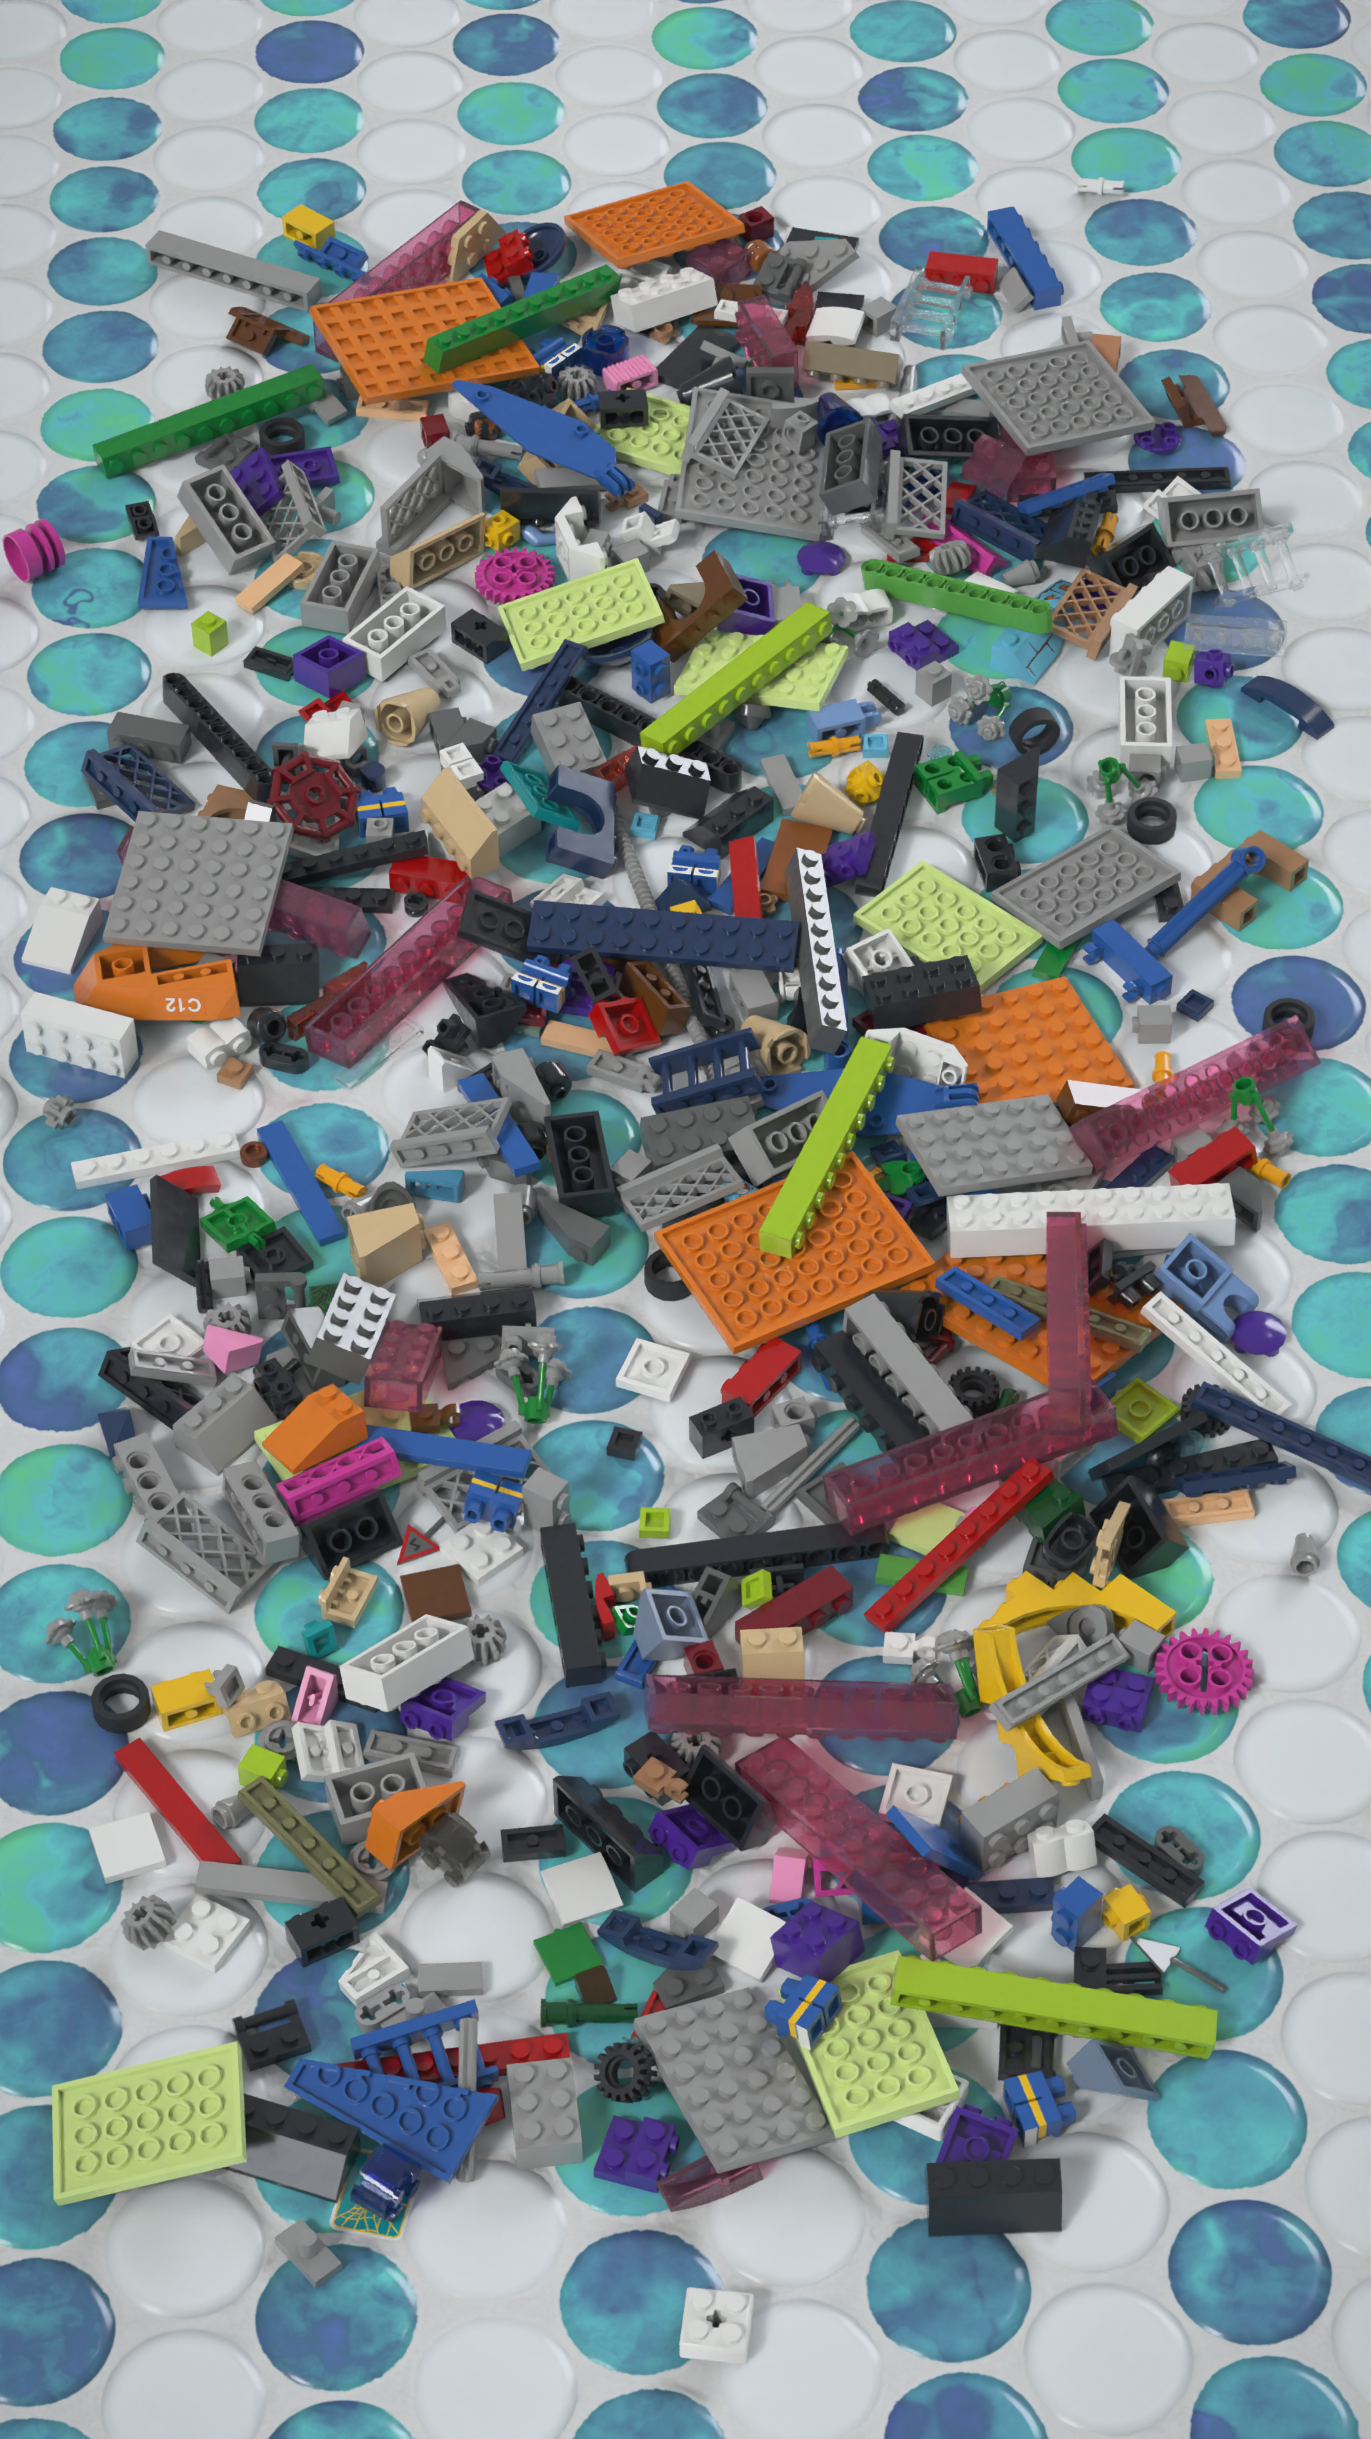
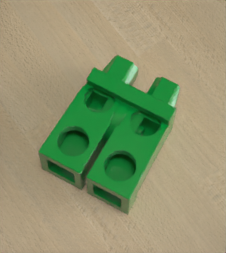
M960 750L955 752L954 756L947 755L916 764L914 785L923 797L926 798V801L933 810L940 814L946 812L948 805L960 801L967 802L973 798L975 800L982 798L983 789L993 786L994 777L989 769L978 772L982 768V762L977 754L966 757L963 751Z

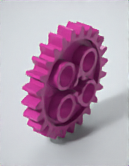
M505 547L503 553L495 550V556L487 554V560L481 559L480 565L476 566V589H479V595H485L486 601L493 599L494 605L502 602L503 605L554 587L555 572L554 566L550 565V559L544 560V554L537 556L536 550L528 553L527 547L522 551H518L517 547H514L513 551H509Z
M1192 1628L1191 1636H1187L1181 1631L1179 1640L1171 1636L1169 1645L1162 1644L1161 1653H1157L1154 1674H1156L1155 1683L1160 1684V1694L1167 1693V1702L1177 1700V1709L1187 1705L1189 1714L1197 1708L1201 1716H1204L1206 1709H1210L1215 1716L1217 1715V1708H1221L1227 1713L1229 1711V1703L1238 1707L1240 1699L1246 1700L1247 1691H1251L1254 1670L1252 1669L1253 1660L1248 1659V1650L1240 1651V1641L1233 1644L1230 1643L1231 1635H1227L1222 1639L1220 1638V1630H1217L1214 1635H1209L1207 1628H1204L1202 1634H1198ZM1203 1651L1208 1654L1206 1692L1201 1691Z

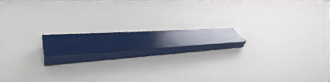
M1203 1381L1192 1401L1191 1408L1204 1411L1205 1414L1371 1489L1370 1456Z

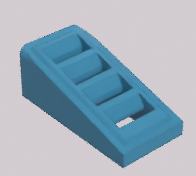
M409 1171L405 1173V1188L411 1196L460 1203L465 1190L464 1171Z

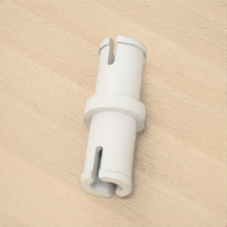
M1079 177L1077 192L1097 193L1098 196H1103V194L1123 196L1124 189L1121 188L1125 186V182L1105 180L1103 177H1099V179Z

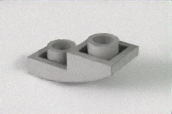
M325 388L327 397L306 404V407L312 414L316 412L326 426L345 417L347 410Z
M794 397L793 403H772L769 415V428L784 427L785 420L800 410L815 420L819 402L818 398Z

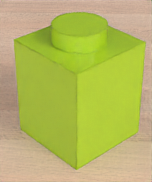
M207 611L191 623L193 646L212 657L229 644L227 622L210 611Z
M1171 640L1164 658L1163 677H1171L1173 681L1187 683L1194 666L1196 645Z
M254 1744L251 1745L238 1765L239 1782L244 1787L263 1776L278 1790L279 1787L282 1788L286 1784L289 1775L286 1769L285 1756Z

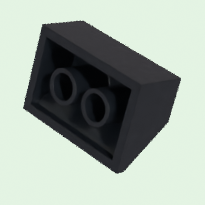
M1153 522L1136 528L1087 561V566L1091 572L1125 588L1129 583L1138 586L1137 591H1139V584L1146 574L1164 570L1167 566L1172 568L1176 566Z
M637 746L624 768L632 803L698 820L704 817L711 783L707 764L699 760H691L675 754L659 752L652 748L648 749Z
M1037 746L997 769L994 827L1014 843L1029 837L1035 832L1040 749Z
M755 786L739 791L683 832V837L704 850L707 848L718 849L722 860L729 855L730 841L755 835L774 821V798Z
M318 943L263 945L261 957L237 955L240 1007L320 1004Z
M1128 1475L1089 1513L1100 1530L1105 1519L1110 1520L1119 1501L1131 1504L1129 1513L1124 1521V1533L1116 1559L1128 1579H1134L1170 1567L1190 1548L1152 1484L1135 1476Z
M373 1488L294 1524V1526L300 1528L302 1534L301 1546L304 1553L324 1580L330 1579L333 1567L335 1565L339 1566L343 1557L350 1558V1567L353 1568L403 1544V1539L382 1489Z
M706 1744L701 1745L685 1779V1782L689 1784L685 1790L689 1796L685 1800L741 1852L766 1844L777 1821L769 1801Z

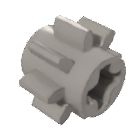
M57 1095L56 1098L51 1097L48 1099L43 1107V1114L48 1117L45 1124L63 1130L64 1127H70L77 1117V1111L72 1107L75 1101Z

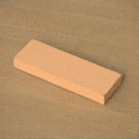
M359 396L356 416L420 421L421 417L429 415L431 405L430 400L411 398L366 405L362 397Z
M285 553L234 598L236 604L254 614L305 570L304 564L288 553Z
M549 1020L541 1036V1045L590 1057H594L598 1049L613 1054L606 1037L598 1038L595 1030Z
M1248 1489L1227 1493L1203 1494L1200 1497H1178L1161 1500L1178 1528L1252 1519L1255 1514Z

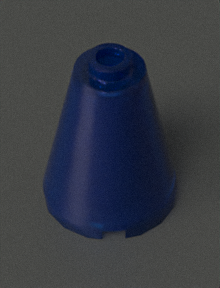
M824 393L818 398V437L824 446L826 433L864 420L856 409L835 393Z

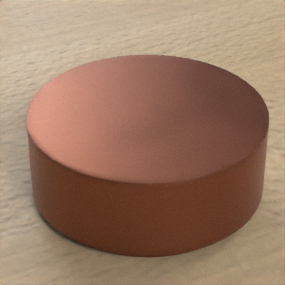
M258 1141L244 1144L240 1149L242 1164L249 1168H258L266 1164L268 1161V1149L265 1144Z

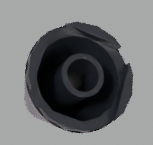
M724 357L680 384V390L676 391L679 402L691 406L694 387L717 391L722 387L730 391L729 393L743 395L731 357Z
M872 1290L864 1297L866 1298L874 1293L880 1302L883 1301L888 1306L890 1315L894 1320L904 1326L910 1340L922 1348L929 1347L933 1343L929 1342L933 1335L938 1336L941 1331L943 1317L945 1316V1304L940 1303L939 1298L943 1297L938 1292L930 1290Z

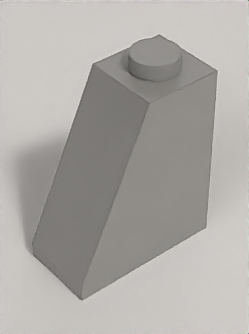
M800 1424L732 1437V1458L744 1494L750 1499L757 1497L791 1475L807 1459V1452L811 1451L810 1438L808 1434H803Z

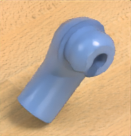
M527 525L522 529V537L534 547L556 544L555 532L542 533L532 525Z

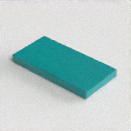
M503 761L500 770L533 818L574 831L578 830L581 823L570 807L547 800V774Z

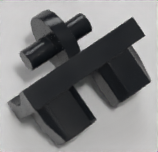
M452 1013L449 1019H441L438 1023V1035L434 1040H427L422 1046V1050L427 1056L430 1046L455 1054L458 1051L465 1053L468 1049L465 1040L472 1031L461 1021V1017L458 1014Z
M1122 1261L1114 1264L1112 1267L1113 1276H1111V1282L1115 1284L1114 1293L1108 1296L1107 1300L1112 1306L1120 1301L1129 1311L1136 1307L1143 1298L1136 1289L1139 1288L1147 1297H1150L1161 1286V1283L1153 1275L1157 1266L1152 1261H1149L1136 1270L1133 1264L1127 1265Z
M794 1560L784 1561L780 1566L773 1567L757 1564L752 1569H749L750 1575L762 1569L771 1572L772 1597H778L804 1581L803 1563L796 1564Z

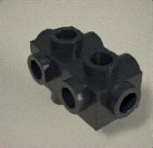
M542 372L532 377L522 376L512 380L509 386L503 389L504 392L543 406L545 404L550 409L559 405L553 399L559 387L551 373Z
M274 1357L257 1364L253 1369V1374L256 1379H253V1384L256 1391L267 1401L271 1412L276 1414L282 1421L303 1401V1394L296 1386L293 1373L301 1367L300 1362L296 1358H292L282 1367Z

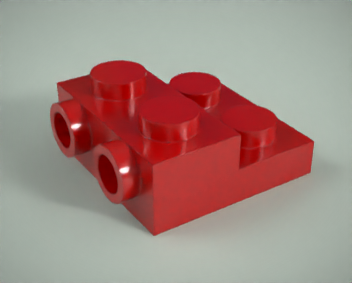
M519 229L507 233L498 239L500 247L483 256L488 278L494 277L501 286L507 284V277L522 276L534 269L532 262L534 254L528 246L531 244L527 234L525 232L521 233Z
M625 996L612 1002L602 1000L593 1006V1010L588 1014L598 1038L606 1037L614 1056L656 1049L662 1044L641 996L635 998Z

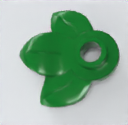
M890 1161L881 1164L886 1176L876 1183L883 1192H890L893 1196H899L906 1193V1188L920 1184L926 1178V1174L918 1161Z

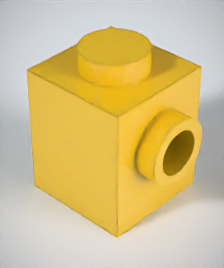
M1128 1884L1122 1888L1111 1890L1103 1897L1101 1918L1105 1926L1109 1929L1112 1928L1120 1940L1125 1942L1131 1936L1135 1937L1149 1929L1151 1910L1145 1897L1141 1893H1137L1131 1884Z

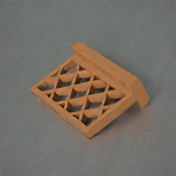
M1082 568L1052 612L1053 622L1064 621L1066 627H1060L1053 623L1054 628L1050 632L1088 650L1086 657L1095 661L1110 639V621L1112 616L1122 610L1126 603L1135 597L1138 586L1129 583L1125 588ZM1085 578L1093 582L1094 585L1085 586L1082 579ZM1110 590L1118 595L1107 596L1105 591ZM1089 592H1098L1100 597L1092 598ZM1082 593L1085 599H1076L1073 594ZM1105 604L1107 609L1098 610L1096 605ZM1089 605L1091 611L1082 612L1080 606ZM1073 607L1076 613H1066L1064 608ZM1095 618L1097 624H1089L1087 619ZM1079 619L1082 625L1073 626L1070 620ZM1086 632L1089 637L1088 640L1078 636L1077 633Z

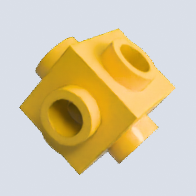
M501 510L485 520L484 544L502 552L505 547L508 548L520 540V521L506 511Z
M868 760L850 771L846 778L847 783L844 792L862 808L879 799L885 775Z

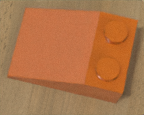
M331 1384L308 1395L262 1442L263 1448L295 1475L368 1439L365 1412L339 1388Z
M459 1781L402 1791L393 1794L386 1800H379L371 1810L372 1817L367 1829L368 1834L365 1848L390 1871L457 1824L466 1784Z

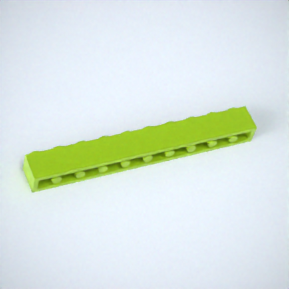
M806 602L641 731V746L667 754L678 755L831 634L830 612Z
M861 1037L759 1230L760 1250L792 1259L796 1249H801L806 1230L811 1229L814 1224L816 1210L823 1207L827 1189H832L837 1170H841L844 1166L847 1150H852L857 1131L863 1129L867 1112H871L874 1108L877 1092H882L887 1073L893 1071L895 1057H892V1045Z
M915 1955L899 1956L894 1968L890 2005L1086 2039L1093 2038L1121 2045L1208 2060L1216 2045L1218 2010L1208 2009L1204 2005L1196 2004L1190 2006L1178 2004L1170 1999L1155 2000L1145 1998L1140 1994L1126 1995L1114 1993L1106 1988L1091 1989L1081 1987L1076 1983L1062 1984L1050 1982L1043 1977H1021L1013 1972L998 1973L986 1971L979 1966H957L949 1961L934 1962L922 1960V1958Z

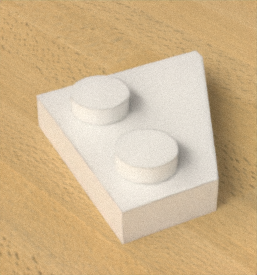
M377 1933L371 1935L369 1938L370 1945L363 1954L358 1953L353 1960L351 1968L346 1970L338 1981L340 1990L356 2007L391 1985H397L411 1976L409 1967Z

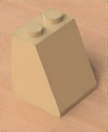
M413 1203L347 1216L350 1255L356 1275L361 1280L380 1287L422 1261V1249L426 1248L424 1234L420 1230H424L425 1226L422 1214L416 1213Z
M801 1627L740 1630V1679L744 1723L805 1720L804 1648Z

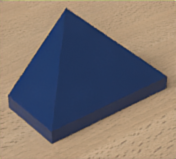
M678 877L655 900L658 910L670 911V907L692 900L696 901L702 913L712 911L705 889Z
M127 1407L98 1414L111 1460L115 1456L114 1444L136 1436L131 1413Z

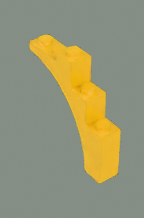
M1025 1571L1018 1578H1013L1008 1583L1005 1589L1006 1602H1003L998 1607L996 1613L988 1621L984 1620L978 1626V1628L996 1624L1011 1626L1015 1628V1635L1026 1631L1048 1626L1047 1621L1082 1605L1100 1604L1112 1611L1115 1630L1121 1631L1124 1627L1128 1628L1135 1619L1165 1635L1166 1639L1175 1631L1177 1612L1122 1574H1119L1112 1581H1107L1105 1587L1099 1590L1072 1572L1065 1580H1059L1052 1589Z
M996 1624L973 1629L980 1702L992 1704L994 1701L1027 1683L1018 1653L1015 1628ZM1040 1713L1008 1732L1005 1731L997 1720L999 1742L1010 1744L1012 1749H1015L1018 1778L1036 1767L1050 1783L1059 1781L1062 1786H1075L1080 1784L1081 1779L1092 1777L1090 1764L1077 1759L1064 1749L1052 1735Z

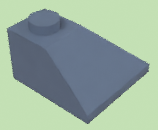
M647 1588L641 1591L633 1634L643 1660L667 1661L683 1655L684 1647L709 1641L691 1592Z
M1092 2038L1066 2063L1073 2074L1072 2079L1074 2083L1083 2090L1155 2102L1161 2098L1132 2048L1129 2046Z

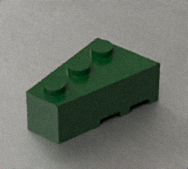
M1016 1459L998 1474L999 1487L1025 1462ZM1053 1479L1014 1516L1019 1522L1022 1521L1026 1525L1029 1534L1032 1537L1033 1535L1036 1537L1043 1549L1044 1542L1049 1533L1063 1516L1070 1511L1086 1516L1082 1494Z

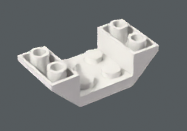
M576 496L571 497L555 516L556 556L568 582L604 570L605 566L608 565L606 551L601 550L598 542L582 545L587 536V530L584 525L587 514L584 505H580Z
M906 1028L874 1029L866 1032L865 1038L892 1045V1057H895V1065L891 1073L939 1086L965 1084L968 1064L954 1045Z

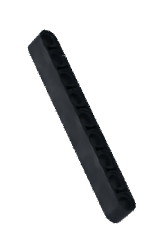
M180 673L164 675L162 679L164 704L183 724L190 725V732L253 800L267 803V800L270 798L273 780L272 769L184 675Z
M576 677L571 678L558 699L559 707L581 702L591 724L635 747H642L640 732L657 720ZM698 740L691 743L678 754V756L706 763L711 779L710 786L727 794L737 793L741 790L742 765L739 761Z
M897 732L870 831L876 836V842L866 874L858 876L856 879V895L876 897L885 889L914 784L915 765L920 762L924 735Z
M878 1518L637 1549L627 1553L624 1562L627 1573L643 1571L645 1583L651 1582L652 1588L699 1582L706 1566L731 1577L750 1575L749 1569H752L757 1564L773 1567L780 1566L784 1561L794 1560L796 1564L803 1563L804 1568L879 1558L880 1554L887 1555L890 1552L891 1546L885 1522Z

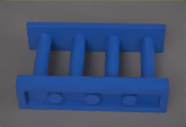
M475 1999L350 2038L354 2059L362 2058L364 2061H367L371 2072L384 2074L379 2056L381 2052L393 2048L395 2051H398L406 2078L421 2080L410 2046L414 2041L425 2039V2041H429L442 2080L438 2085L457 2088L458 2077L454 2078L441 2036L443 2032L452 2029L459 2031L460 2020L463 2018H474L477 2022L479 2021V2011ZM477 2044L476 2089L490 2088L494 2085V2082L499 2081L497 2065L485 2068Z

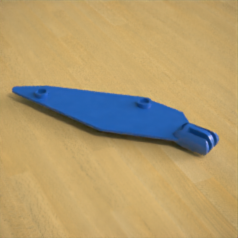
M455 380L452 383V387L528 453L596 479L615 498H619L634 490L635 482L616 466V449L584 422L488 385Z
M844 1068L762 1076L760 1078L764 1084V1093H761L765 1102V1106L762 1107L779 1111L820 1090H823L827 1099H829ZM887 1073L882 1092H877L873 1110L867 1112L864 1127L861 1131L858 1130L856 1134L865 1137L901 1134L895 1124L897 1115L968 1105L977 1106L979 1104V1084L939 1086L899 1074Z

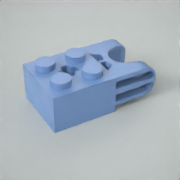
M1191 1233L1187 1235L1154 1274L1161 1283L1157 1292L1161 1291L1169 1299L1182 1305L1184 1312L1220 1343L1229 1341L1235 1332V1324L1225 1313L1223 1306L1230 1307L1243 1314L1248 1311H1254L1259 1304L1258 1295L1232 1273L1234 1269Z

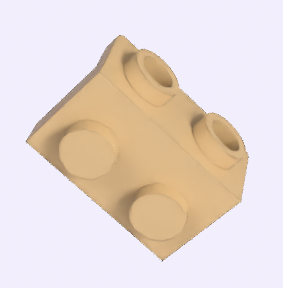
M343 1557L339 1566L335 1565L333 1567L327 1588H323L319 1594L318 1605H321L322 1619L356 1628L379 1584L378 1576L352 1569L350 1567V1558Z
M276 1680L261 1681L255 1687L242 1691L229 1709L221 1707L222 1712L229 1721L234 1738L262 1730L267 1725L276 1721L291 1720L286 1694Z

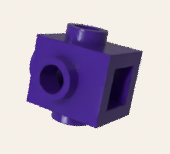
M1212 649L1201 651L1194 659V683L1207 684L1208 687L1219 688L1224 686L1234 674V663H1231V653H1222V650Z

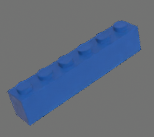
M1014 206L988 211L987 231L1010 269L1015 267L1020 272L1035 297L1030 301L1034 311L1060 306L1061 295H1064L1063 284L1061 281H1058L1055 270L1049 266L1046 255L1040 251L1037 241H1034L1030 229L1026 228L1022 215L1017 213Z

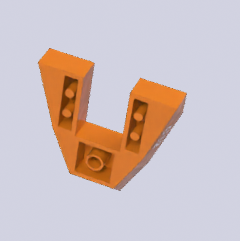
M113 944L94 953L73 984L75 1003L134 1018V1020L215 1021L241 1016L231 959L153 973L155 969H168L172 966L197 963L205 954L202 951ZM214 953L222 957L231 955L225 953Z

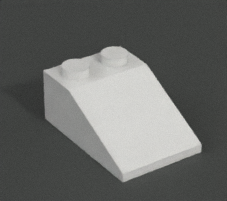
M51 887L40 904L22 956V963L71 975L103 922L100 899Z

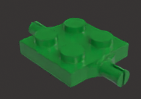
M248 1196L228 1204L222 1202L219 1197L212 1198L210 1206L215 1210L211 1214L199 1219L201 1228L227 1253L235 1251L248 1243L260 1251V1247L264 1249L266 1246L265 1240L261 1237L277 1230L275 1221Z

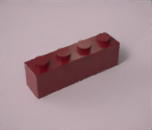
M830 1565L735 1621V1640L740 1645V1630L801 1627L803 1636L813 1629H819L827 1621L837 1615L846 1613L853 1606V1587Z

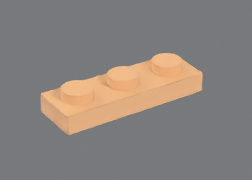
M1231 718L1206 720L1205 730L1209 750L1215 756V767H1213L1215 779L1241 778L1242 769Z
M450 1222L424 1229L425 1241L451 1295L478 1288V1279Z

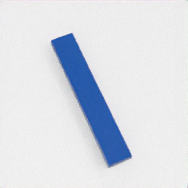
M484 1073L457 1080L458 1088L468 1103L499 1098ZM508 1112L496 1138L500 1145L498 1150L514 1177L541 1170L538 1157Z
M283 1121L257 1128L259 1140L267 1147L272 1163L319 1246L321 1247L346 1238L343 1226Z
M367 1424L368 1439L358 1443L356 1446L358 1448L383 1436L393 1448L399 1460L469 1471L479 1470L488 1474L524 1479L533 1457L532 1451L528 1449ZM379 1449V1450H377V1451H375V1452H373V1453H370V1454L377 1453V1452L381 1451L382 1449Z

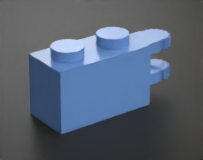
M856 699L822 706L820 712L807 710V729L814 742L829 740V737L832 736L843 738L858 735L859 738H862L866 728L878 725L882 721V716L876 711L877 706L874 702L858 703Z

